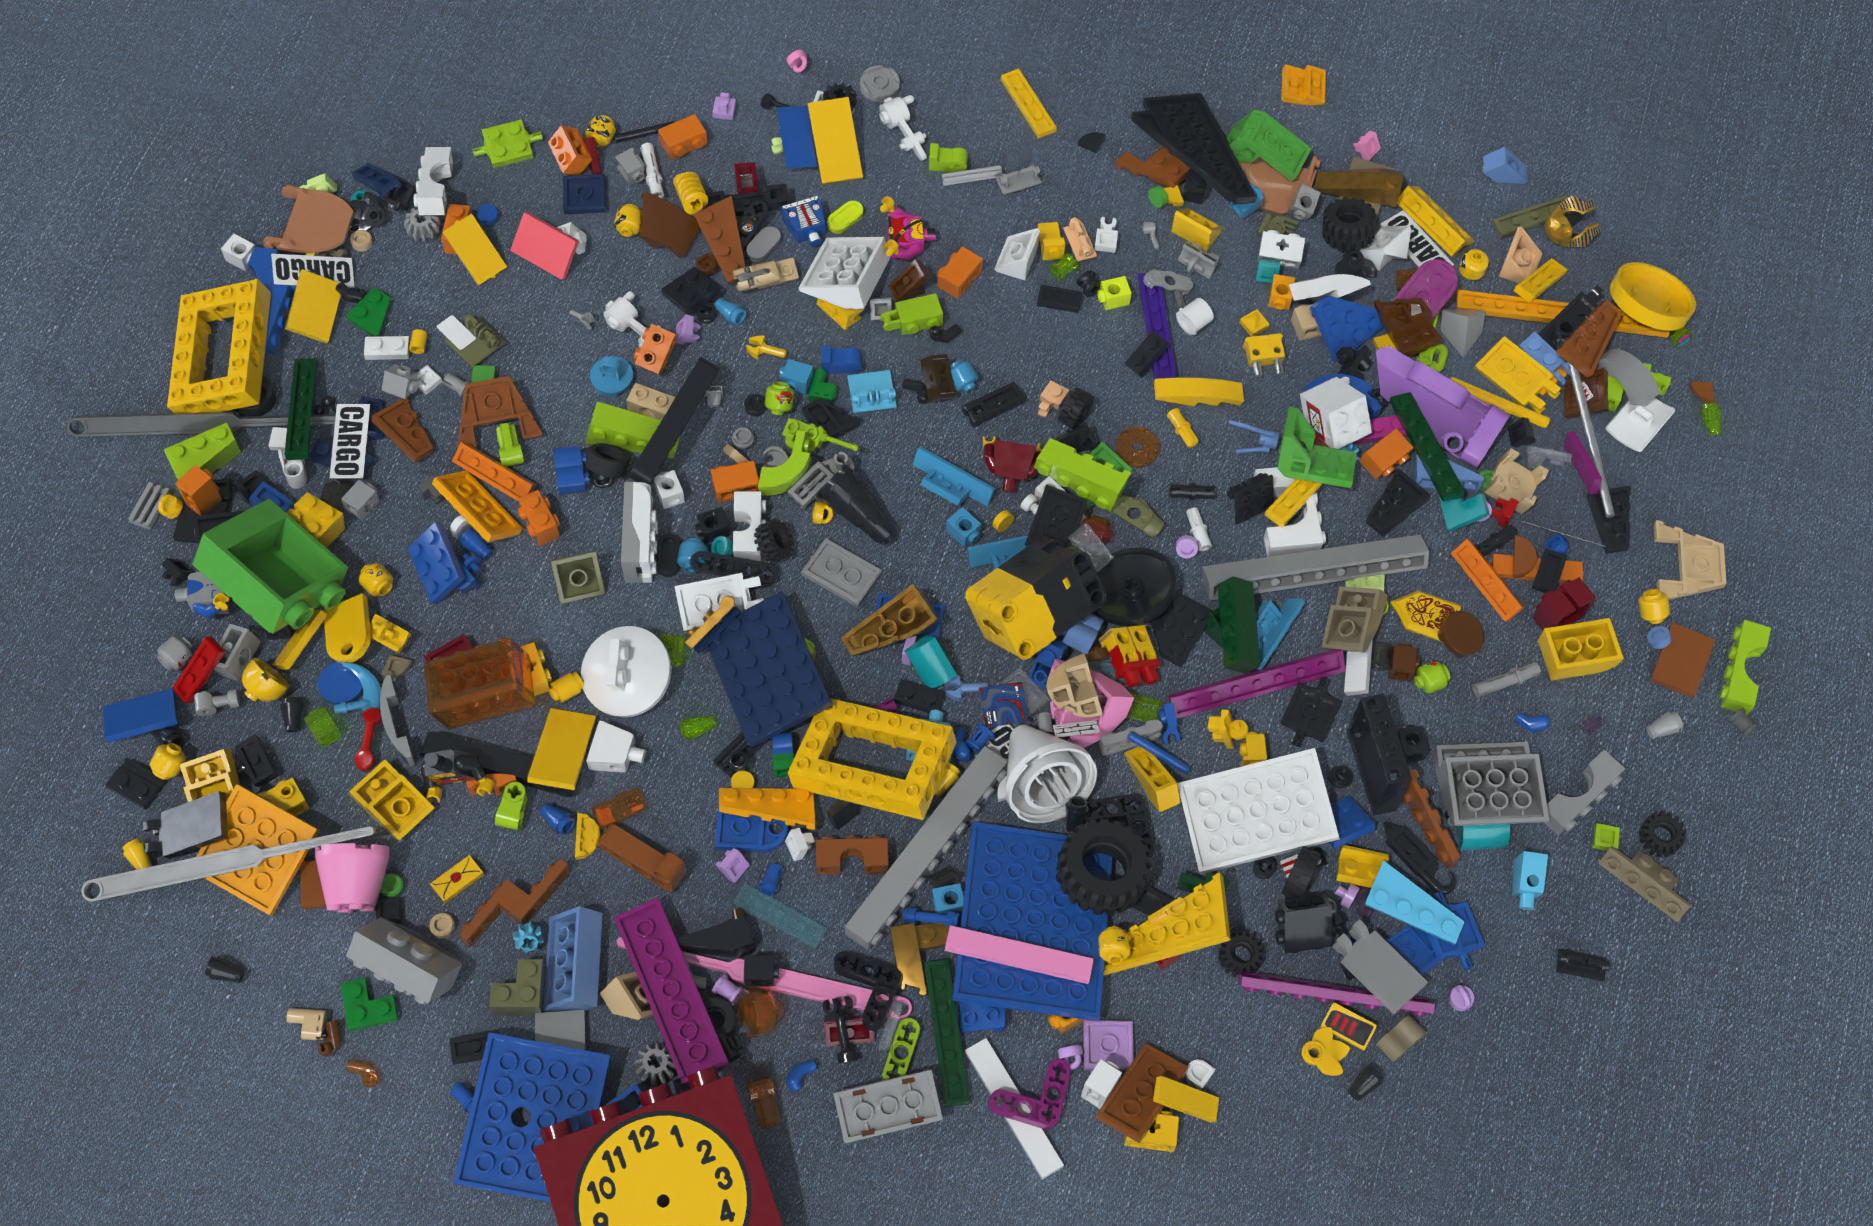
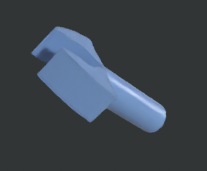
M957 675L945 683V687L955 686L957 690H946L945 695L961 702V696L964 693L979 692L980 687H988L989 685L987 682L963 683L960 680V675Z

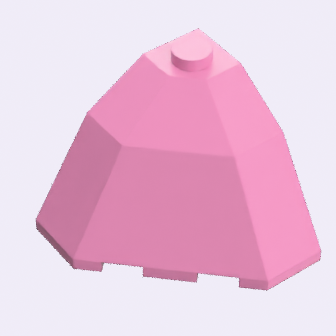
M1055 659L1049 676L1065 661ZM1090 670L1103 715L1097 717L1075 716L1073 712L1064 708L1060 709L1053 701H1050L1052 719H1056V725L1097 720L1099 733L1059 737L1082 748L1099 741L1100 737L1111 733L1127 717L1134 697L1123 685L1093 670Z

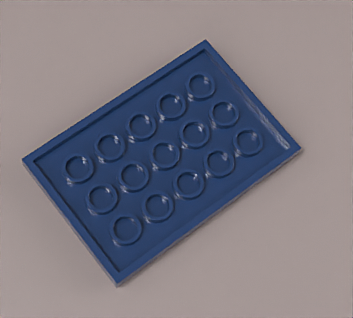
M783 591L740 612L707 646L750 748L833 706Z

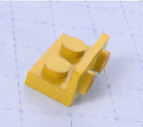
M1342 845L1337 861L1336 881L1371 888L1383 860L1388 863L1389 855Z

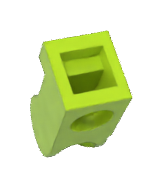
M930 144L929 171L956 172L966 170L968 152L965 149L941 148L939 144Z

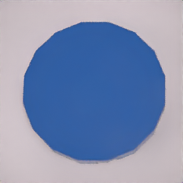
M338 662L328 665L321 671L318 678V690L321 697L329 704L350 703L355 699L357 700L363 693V687L359 678L351 670L343 667V664Z

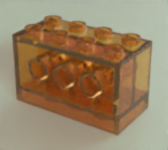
M501 638L497 642L488 645L481 644L474 649L457 651L453 655L436 657L432 661L424 663L429 714L449 730L535 705L529 654L511 638Z

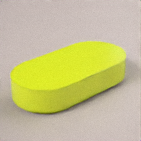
M848 201L829 215L827 219L829 231L841 234L857 223L863 217L862 204L858 201Z

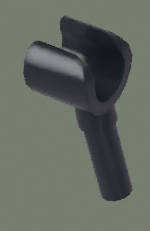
M769 93L763 96L760 106L767 110L771 105L775 107H790L787 104L778 102Z

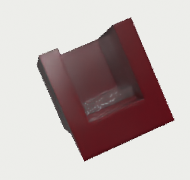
M755 162L734 164L737 194L758 192Z

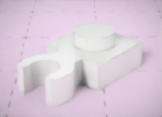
M1102 217L1100 221L1101 229L1097 228L1095 251L1115 253L1118 231L1115 230L1116 218H1113L1111 224H1106L1105 217Z

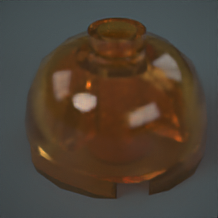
M763 988L742 990L740 994H744V998L738 1001V1013L741 1027L746 1025L748 1033L744 1034L748 1038H757L769 1034L775 1029L779 1017L782 1015L780 1002H777L770 991Z

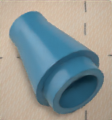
M719 298L716 301L715 309L730 324L740 325L745 320L746 311L743 306L723 298Z

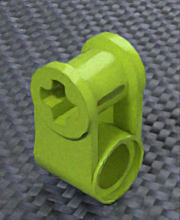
M511 782L505 787L495 816L496 826L520 830L528 802V796L521 783Z

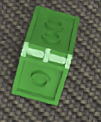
M1252 110L1233 125L1226 137L1238 162L1252 163L1260 157L1291 182L1296 179L1312 149L1266 112Z
M1289 407L1277 469L1285 477L1351 488L1357 452L1313 445L1316 431L1298 408Z

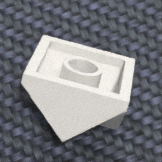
M1382 226L1375 232L1373 242L1367 244V247L1364 249L1360 248L1359 251L1363 254L1364 258L1374 263L1378 271L1392 259H1407L1411 227Z

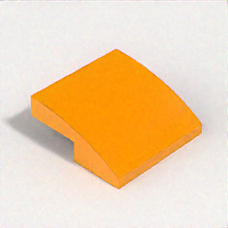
M1285 64L1282 68L1281 101L1300 105H1323L1325 103L1326 70L1311 65L1301 69Z

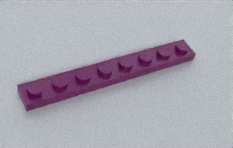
M1329 650L1167 695L1168 702L1173 703L1177 719L1297 685L1298 682L1303 684L1320 679L1321 677L1346 672L1343 650Z
M1242 971L1238 972V983L1243 986L1244 990L1251 992L1264 989L1267 990V993L1273 995H1282V992L1291 993L1292 997L1305 999L1306 996H1313L1316 1000L1322 1002H1330V999L1339 1000L1341 1004L1353 1006L1355 1002L1362 1003L1364 1007L1370 1009H1378V1006L1385 1007L1367 989ZM1414 996L1398 1012H1402V1009L1411 1010L1412 1014L1425 1016L1426 1013L1434 1014L1435 1003L1430 998Z

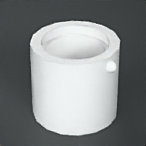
M1196 298L1184 308H1180L1176 313L1178 324L1189 335H1196L1197 331L1210 323L1214 318L1210 306L1201 298Z

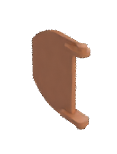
M1314 155L1310 168L1302 167L1296 179L1292 182L1260 157L1252 163L1239 162V165L1249 183L1251 182L1254 187H1258L1263 193V203L1258 209L1283 216L1288 214L1294 192L1301 184L1312 188L1317 172L1314 168H1319L1321 160L1317 159L1318 156Z
M286 185L282 188L281 194L284 197L296 199L283 238L265 237L263 240L265 248L298 253H318L336 248L345 242L354 215V211L349 204L340 197L324 191L298 188L292 185Z

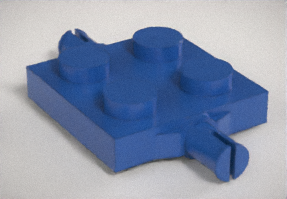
M1442 891L1433 894L1436 901L1464 921L1455 945L1431 935L1441 959L1459 958L1464 971L1473 968L1468 954L1472 951L1483 949L1485 944L1468 902L1447 904Z

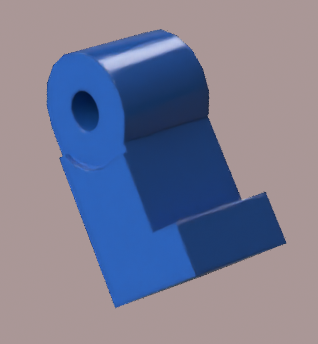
M822 345V369L827 373H854L861 370V350L857 348L831 349V345Z

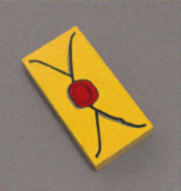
M468 855L430 883V885L446 904L483 877L484 873L471 856Z

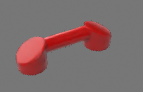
M374 707L368 708L363 712L362 717L365 722L361 750L356 753L354 758L357 768L362 772L370 771L375 765V760L370 750L374 728L382 723L381 711Z

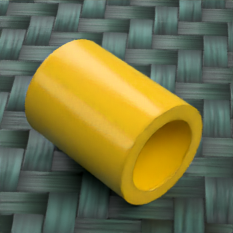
M419 329L412 331L409 350L412 353H424L427 333Z

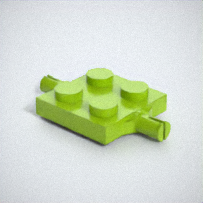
M521 119L481 129L484 146L474 148L472 151L474 157L487 154L493 168L533 158L531 142L543 140L541 131L528 134Z

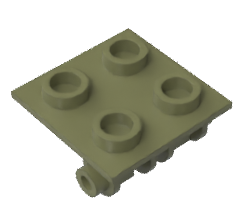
M468 314L465 317L466 325L464 326L476 339L462 350H459L448 338L444 341L473 368V365H478L506 342L479 316Z

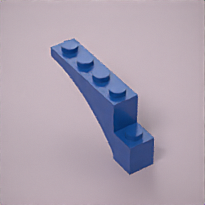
M254 247L247 265L253 274L259 278L260 282L271 292L265 352L266 354H275L277 347L281 343V336L286 326L296 285L274 284L271 254H280L277 249Z

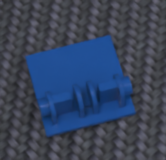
M959 1002L960 1033L993 1029L996 1033L1003 1032V1028L1006 1027L1005 1008Z

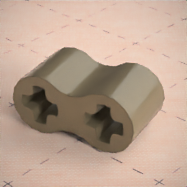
M1408 1014L1392 1030L1384 1035L1376 1045L1395 1063L1427 1032Z

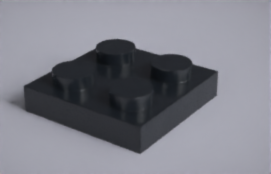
M695 266L661 289L663 296L687 315L721 293L720 287Z

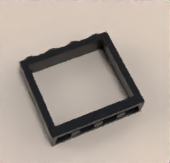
M1383 693L1360 699L1346 731L1373 816L1395 812L1412 781ZM1360 733L1361 737L1354 738L1353 734ZM1396 773L1397 779L1391 780L1390 774Z

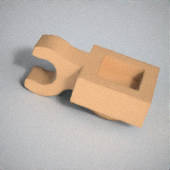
M1050 380L1040 395L1039 400L1042 402L1039 405L1038 415L1046 418L1052 407L1059 410L1069 395V389Z

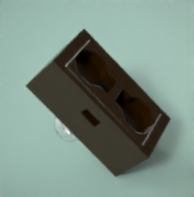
M947 354L930 355L921 359L920 363L924 376L922 382L926 386L929 402L946 401L956 397Z

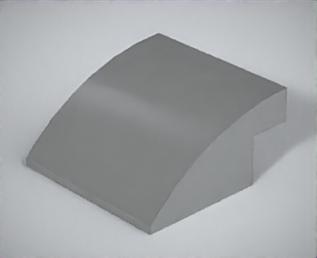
M1528 742L1436 745L1434 748L1433 759L1441 796L1454 826L1544 823L1550 821L1539 754H1530Z

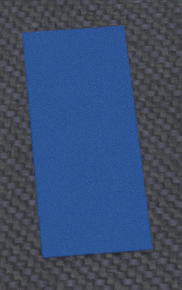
M807 106L777 107L786 168L817 167Z

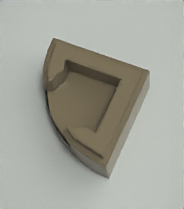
M389 655L382 677L385 678V676L391 675L393 679L404 675L411 668L412 660Z

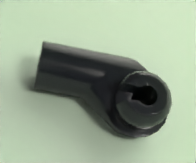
M343 282L337 284L335 288L347 302L358 303L367 294L366 290L360 288L353 292Z
M954 324L946 331L940 330V327L933 326L929 330L930 338L933 341L946 343L962 332L957 324Z
M907 378L903 380V389L916 391L918 394L916 398L919 403L925 404L928 402L926 386L922 381Z

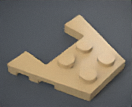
M1655 521L1653 524L1654 542L1678 544L1680 581L1659 579L1657 589L1667 594L1670 600L1725 587L1727 583L1724 544L1697 534L1693 536L1683 532V529L1676 526L1671 528L1663 525L1664 522Z

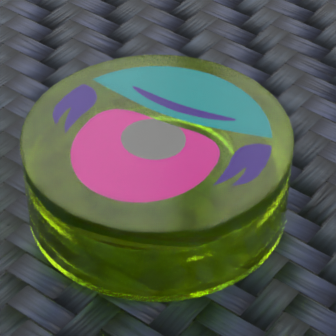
M1683 327L1672 335L1670 342L1676 348H1680L1689 342L1693 333L1687 327Z

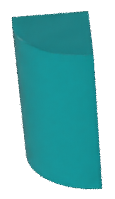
M925 635L904 650L926 687H938L957 676L935 637Z
M1510 824L1457 826L1456 828L1460 850L1507 848L1509 844Z

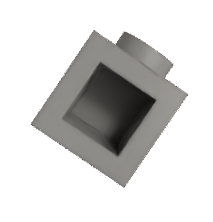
M395 364L384 371L381 390L406 399L418 389V373L412 371L407 366Z

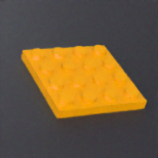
M236 784L226 802L228 838L201 847L196 857L250 845H257L262 849L313 839L316 838L320 829L249 789ZM309 849L266 858L259 867L205 879L266 914L273 915Z

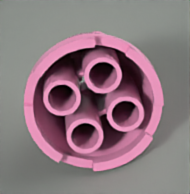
M355 843L321 845V848L315 847V859L327 911H338V913H352L353 910L375 912V906L390 858V847L376 844L368 847V845H355Z

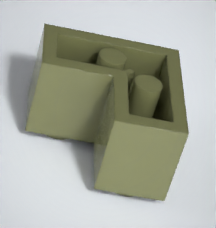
M518 959L516 983H491L489 1007L493 1016H535V1013H543L546 967L542 959Z

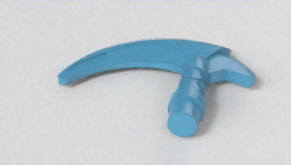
M344 662L343 667L351 670L359 678L363 687V699L350 703L341 702V704H335V714H344L348 711L360 709L365 711L372 707L378 708L381 711V687L375 676L362 666Z

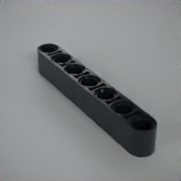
M703 357L699 358L635 463L628 478L635 482L651 485L720 369L719 366Z
M437 732L427 733L420 751V756L424 759L426 753L450 749L479 756V763L486 774L515 775L517 782L523 786L564 797L574 796L581 777L580 773L575 790L529 783L528 774L534 758Z

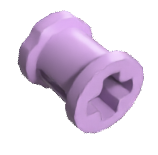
M724 974L715 983L712 993H718L734 1006L744 993V988L734 985L728 980V976Z

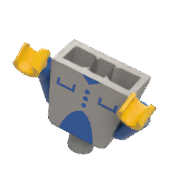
M200 571L191 573L188 576L186 588L175 589L176 601H187L193 613L208 619L216 614H230V598Z

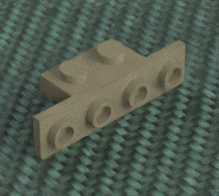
M1611 846L1599 861L1602 867L1673 920L1678 922L1690 908L1691 904L1672 890L1679 879L1670 870L1664 869L1651 856L1644 854L1640 850L1631 860Z

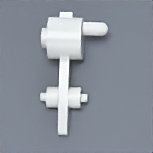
M908 95L904 98L896 97L892 99L889 97L885 99L879 107V116L882 123L886 124L890 129L896 126L900 128L905 136L904 139H901V144L899 145L901 149L905 151L913 149L921 161L927 159L921 147V144L925 143L926 134H922L920 131L913 133L906 123L910 120L907 105L914 101V97Z
M629 291L623 297H618L614 302L610 301L606 305V311L603 314L607 324L612 329L623 332L627 327H630L641 337L638 339V346L641 348L644 343L642 336L646 327L635 320L638 317V312L630 303L634 299L635 294Z

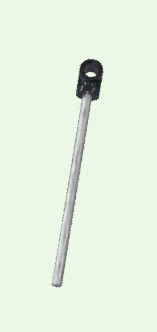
M1560 318L1551 334L1557 349L1578 328L1576 321L1572 318ZM1568 363L1591 459L1602 477L1599 491L1605 515L1607 518L1615 516L1580 373Z

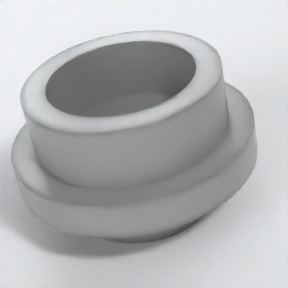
M741 427L733 433L732 442L737 448L746 449L753 444L754 435L749 429Z

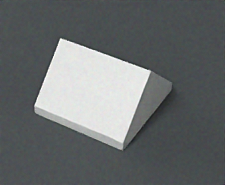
M1035 228L1008 236L994 270L1025 280L1038 250L1040 230Z

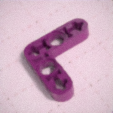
M1055 1059L1049 1064L1039 1100L998 1089L991 1094L988 1100L989 1109L992 1113L1041 1129H1052L1059 1121L1070 1076L1069 1064L1063 1059ZM1056 1067L1061 1068L1060 1072L1062 1073L1058 1078V1082L1054 1081ZM1050 1088L1056 1089L1059 1093V1098L1056 1100L1050 1099L1047 1096V1090ZM998 1097L1003 1098L1002 1102L1004 1104L1002 1105V1107L997 1106L998 1102L995 1100H997ZM1012 1101H1015V1103H1014V1105H1013V1107H1012V1111H1010V1110H1009V1108H1010V1106H1011L1010 1103H1011ZM1019 1104H1026L1030 1108V1114H1020L1017 1106ZM1048 1106L1052 1107L1050 1112L1051 1120L1049 1122L1045 1121L1046 1118L1044 1116Z

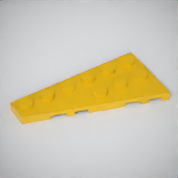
M1220 872L1215 874L1210 882L1205 885L1199 884L1193 888L1194 892L1184 898L1179 897L1148 916L1149 920L1141 925L1135 924L1129 928L1130 956L1120 964H1111L1104 961L1103 976L1230 941L1223 875Z

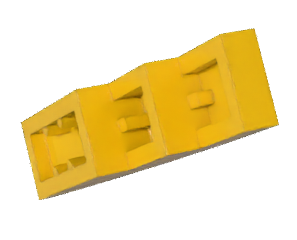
M1161 378L1154 380L1155 400L1192 407L1197 403L1218 406L1221 402L1240 406L1244 402L1243 386L1240 382L1208 378Z

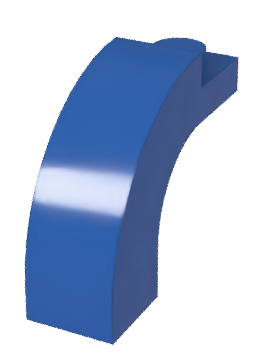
M1329 374L1321 376L1305 386L1304 392L1332 378L1338 377L1341 379L1349 377V385L1366 395L1369 419L1378 418L1382 408L1379 402L1370 396L1373 387L1351 375Z

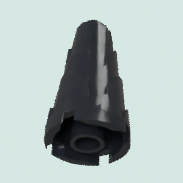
M846 464L842 467L843 470L840 473L837 472L815 496L821 503L824 502L855 527L861 529L873 541L880 544L884 542L887 545L896 536L893 533L895 531L894 525L879 509L877 503L854 475L853 470Z

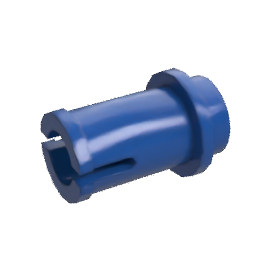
M774 863L769 864L764 880L759 884L761 893L772 896L777 892V884L783 872L781 866Z
M459 1082L451 1089L450 1094L464 1106L463 1110L470 1113L474 1094L463 1082Z

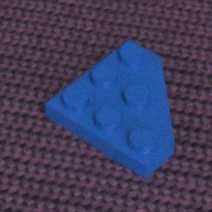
M1324 295L1310 306L1332 360L1335 362L1339 361L1336 353L1341 347H1352L1355 350L1383 328L1377 310L1371 307Z

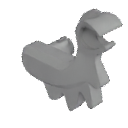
M770 446L763 452L765 461L768 457H773V461L767 463L768 467H777L789 459L786 452L778 446ZM838 452L839 456L836 453L834 458L820 462L833 475L837 472L840 473L843 470L842 467L846 464L853 470V473L855 471L854 462L844 452ZM819 470L801 489L804 490L822 471ZM825 476L807 495H809L827 476Z

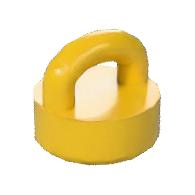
M170 494L164 495L158 505L159 512L169 519L176 518L183 508L182 500Z
M816 501L812 512V522L814 524L829 523L833 517V509L824 504V502ZM824 509L828 511L826 518H823Z

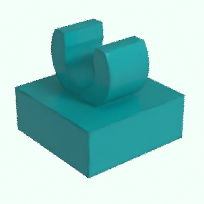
M1259 258L1256 281L1272 283L1274 274L1279 275L1280 261Z

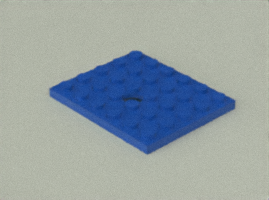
M489 1032L453 1184L551 1202L533 1147L544 1144L540 1129L567 1119L570 1120L573 1132L593 1125L589 1111L601 1107L612 1056ZM520 1107L527 1108L531 1113V1120L524 1127H517L512 1121L513 1112Z

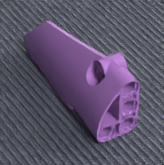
M1390 346L1376 350L1380 395L1389 402L1391 396L1411 392L1435 438L1444 451L1477 469L1510 414L1492 403L1491 405L1484 403L1471 395L1464 387L1427 365L1412 360ZM1450 438L1457 439L1459 447L1456 449L1449 448L1447 440Z

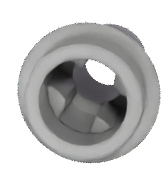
M1667 712L1647 726L1646 731L1651 739L1679 733V730L1683 728V722L1677 712Z

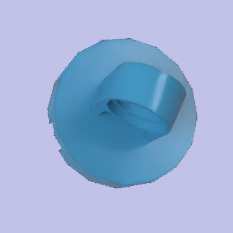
M605 356L591 368L590 380L598 394L605 397H617L618 394L629 391L633 385L634 374L631 365L625 359L616 356Z

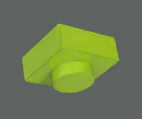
M1596 823L1593 832L1592 848L1608 851L1613 846L1618 850L1620 827Z

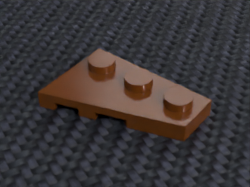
M401 398L372 415V422L414 463L432 454L433 446L424 429L420 427L417 415L412 411L408 398Z

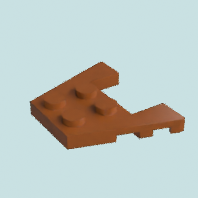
M1164 146L1145 162H1142L1128 151L1115 161V168L1122 170V168L1130 170L1133 175L1138 176L1141 174L1149 177L1150 181L1172 188L1186 179L1188 170L1191 169L1175 155L1170 154Z
M509 376L465 384L457 449L460 442H466L478 449L474 427L519 419L524 441L543 437L541 429Z

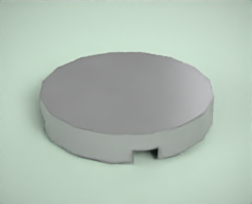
M883 65L869 67L862 73L860 89L866 98L876 102H884L889 97L894 98L899 92L900 79L894 69L890 67L889 69L884 68Z

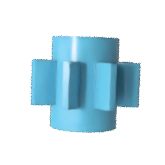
M531 921L523 925L518 924V932H513V940H516L515 948L521 947L525 953L533 950L537 951L538 943L544 942L543 935H541V926L535 927Z

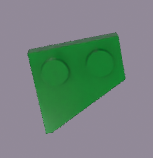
M374 287L345 316L349 322L371 337H381L380 332L382 326L385 325L386 314L390 310L392 301L388 295Z

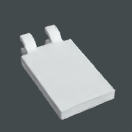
M741 572L676 585L675 591L683 630H691L694 626L700 628L705 623L702 618L711 609L715 612L721 606L720 601L725 596H732L735 600L733 607L736 606L741 612L763 601V598L751 600L749 593L750 587L761 586L759 576L743 579Z

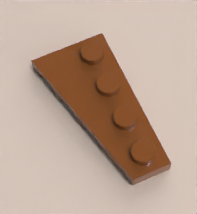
M1609 300L1601 302L1555 352L1585 377L1592 376L1623 312Z

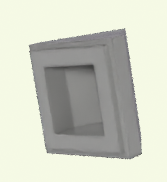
M891 297L870 299L871 320H881L880 315L882 313L892 310Z

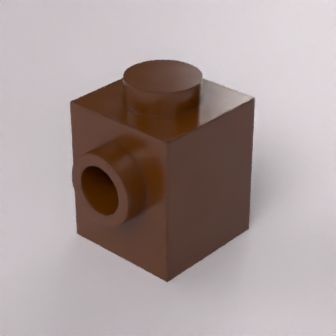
M1394 644L1389 658L1388 679L1411 682L1415 670H1417L1420 664V657L1416 656L1417 648L1410 647L1407 644Z

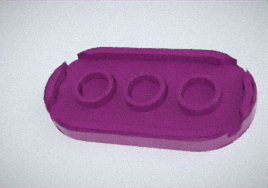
M1441 259L1426 261L1417 269L1391 302H1394L1395 299L1422 298L1431 310L1433 319L1457 288L1458 277L1455 268L1449 262Z

